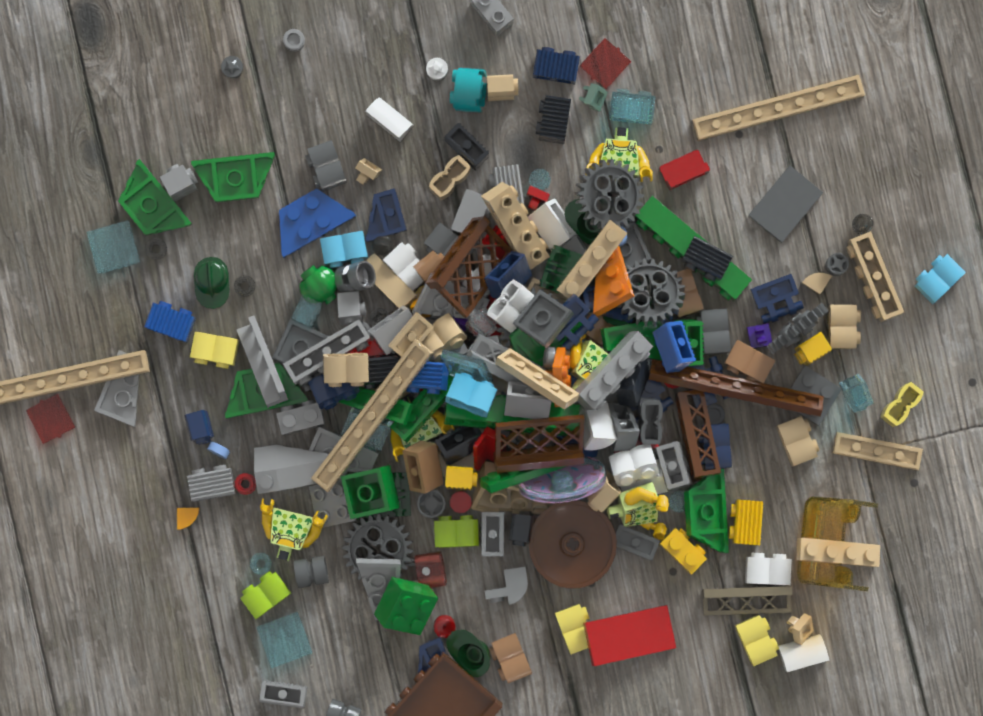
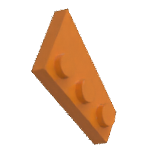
M620 246L614 250L600 271L595 275L593 314L597 317L635 297Z

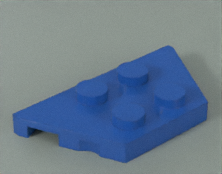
M317 188L279 210L283 258L355 218L356 215Z

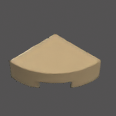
M814 273L805 278L801 284L820 295L832 276L826 273Z

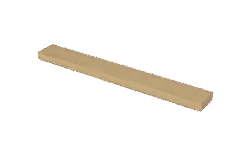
M856 75L696 118L692 122L697 140L701 141L864 97L865 93L860 76Z
M415 339L312 476L311 479L326 492L331 491L340 479V476L343 475L433 355V352L420 341Z
M146 351L132 352L0 381V405L148 373L150 369Z

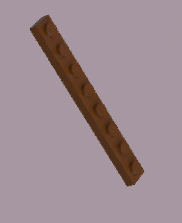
M652 359L648 380L821 417L824 398L821 395L686 367L678 372L667 373L662 365V361Z

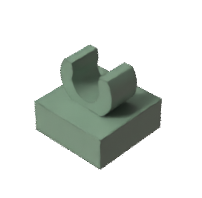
M591 83L590 87L584 86L583 89L587 91V95L585 98L579 97V100L592 110L600 112L608 92L594 83Z

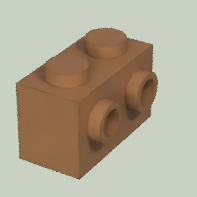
M420 440L402 450L410 491L426 494L444 484L436 443Z

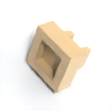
M363 158L355 167V169L361 172L356 181L364 185L369 178L372 180L377 178L382 169Z
M805 613L800 619L791 616L787 621V624L791 625L788 631L793 634L794 642L802 645L814 631L812 617Z

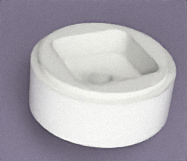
M441 58L431 59L426 66L427 75L433 80L443 79L448 72L447 63Z

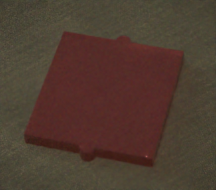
M604 38L583 61L580 67L591 76V80H596L602 87L607 89L631 63V60L620 52L619 47L616 48Z
M59 394L46 400H40L39 404L26 410L43 444L56 437L61 438L62 434L75 428Z

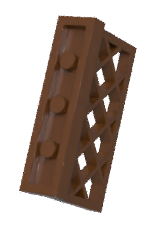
M485 216L471 219L426 281V284L431 289H436L464 318L470 315L488 289L484 280L486 277L484 263H491L493 270L513 251L488 225L490 221ZM484 232L489 235L490 245H482V234ZM483 247H490L491 260H483ZM495 247H500L505 252L501 259L496 260ZM472 248H477L478 261H470V251ZM478 263L479 276L472 277L471 264ZM461 264H465L466 277L459 278L458 268ZM472 279L480 280L478 292H473ZM459 280L467 281V293H460ZM449 281L454 282V294H450L444 288ZM468 295V306L466 309L461 306L460 296Z
M584 415L495 423V452H493V460L497 473L584 464ZM571 423H579L573 431L567 428ZM549 425L557 427L551 433L544 430ZM529 427H533L535 429L529 435L522 432ZM510 429L513 431L508 437L501 435V430ZM561 431H564L568 435L561 441L555 437ZM540 433L546 436L539 443L534 440ZM518 435L524 438L518 445L512 442ZM572 438L578 441V444L566 445ZM550 441L556 443L555 446L544 447ZM528 443L535 446L529 449H522ZM506 445H509L511 448H513L509 451H500Z

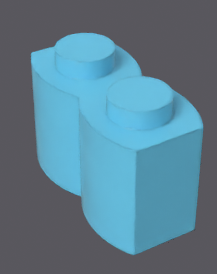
M363 231L320 239L325 266L330 265V269L339 268L345 262L353 264L368 258Z
M948 254L944 257L939 255L931 263L933 268L928 273L924 270L916 278L918 283L915 287L932 304L966 273Z
M456 373L446 395L445 402L487 418L497 394V389L488 381L478 382L470 374Z

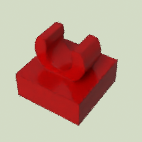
M530 185L527 196L532 199L528 208L534 211L537 210L540 202L543 204L548 202L550 194Z

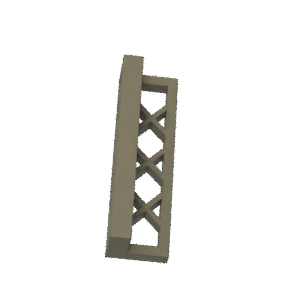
M792 586L702 589L704 616L792 613ZM786 595V608H776L771 601L776 596ZM755 596H761L767 602L761 609H755L749 604ZM723 597H729L726 601L721 599ZM733 597H739L745 603L739 610H733L727 604ZM708 598H717L723 603L717 611H708ZM747 605L751 608L748 610H743ZM768 605H770V606H771L772 608H774V609H765V608H766ZM724 606H726L729 610H722V609H723Z

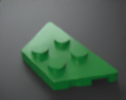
M269 152L191 161V165L216 203L255 199L260 197L275 158V153Z
M138 159L132 175L126 183L125 190L118 200L121 206L146 236L191 226L190 220L144 163Z
M578 322L570 331L574 333L582 324ZM517 328L509 335L512 350L543 366L545 347ZM564 336L560 341L555 338L549 347H555L556 353L557 347H563L562 344L568 338Z
M277 363L274 365L288 400L267 408L253 370L237 371L225 418L228 419L297 405L308 401V398L298 385H295L283 366Z
M720 469V474L706 476L684 491L686 534L720 553H729L724 469Z

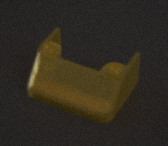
M812 496L807 499L804 506L801 538L844 542L846 523H855L859 519L861 507L878 508V503ZM798 560L797 578L802 584L868 591L869 587L852 585L853 573L850 568L843 567L842 564Z

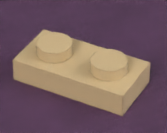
M416 312L388 346L402 357L415 339L422 342L434 326Z

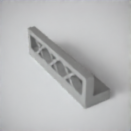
M253 315L248 317L250 324L237 329V333L267 408L288 400L256 318Z
M478 334L466 355L468 361L507 382H522L495 364V355L504 353L509 349ZM481 341L489 344L491 350L490 353L484 355L475 351ZM531 361L532 363H534L535 365H537V366L540 367L541 369H543V370H548V369H545L544 367H542V366L536 364L535 362Z

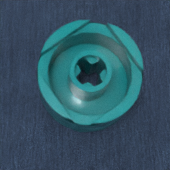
M453 69L452 82L455 83L454 91L450 92V104H453L455 111L483 112L481 107L485 106L487 83L483 82V77H487L485 69Z

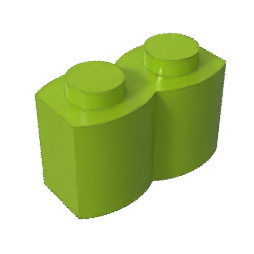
M473 515L460 516V520H452L451 516L438 517V521H434L435 548L479 546L478 519H473Z
M269 571L260 578L261 583L256 587L251 584L242 591L243 596L240 599L255 619L261 617L292 594L277 572L272 574Z

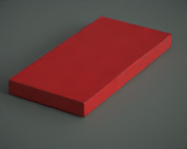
M667 605L583 623L592 666L676 648Z

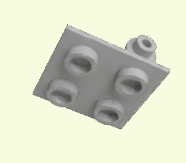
M341 479L337 481L330 492H326L318 484L309 486L314 514L316 511H319L318 517L320 519H324L325 515H328L322 528L356 521V518L350 519Z

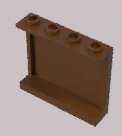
M443 651L440 655L435 654L428 662L430 667L425 672L421 670L413 679L415 681L414 685L411 688L407 686L400 693L399 697L401 699L395 705L392 702L384 713L386 716H495L502 708L503 703Z

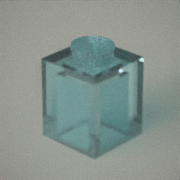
M302 295L291 319L313 329L323 304Z
M859 373L839 382L846 403L854 413L865 410L868 406L874 404L868 386Z

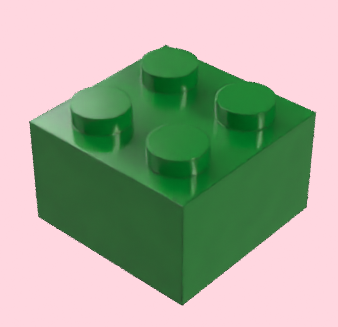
M390 465L340 476L350 519L400 508Z
M391 577L374 615L384 628L421 635L437 603L438 597L427 584Z

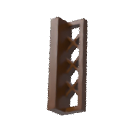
M699 390L678 392L675 396V403L692 482L699 481L702 477L718 475L721 473L704 392ZM699 395L701 404L697 409L689 405L688 396ZM696 414L704 419L705 425L702 430L693 425L692 420ZM700 435L709 441V447L706 452L697 445ZM704 457L713 461L714 470L703 471L701 462Z

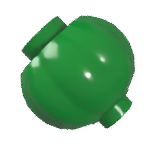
M312 265L300 275L303 280L299 283V290L307 302L312 304L325 302L327 305L337 297L334 294L337 290L335 272L329 267L321 265L316 268Z

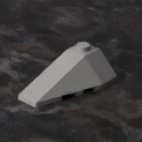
M278 444L255 447L254 474L258 494L317 484L311 478L330 453L291 448Z

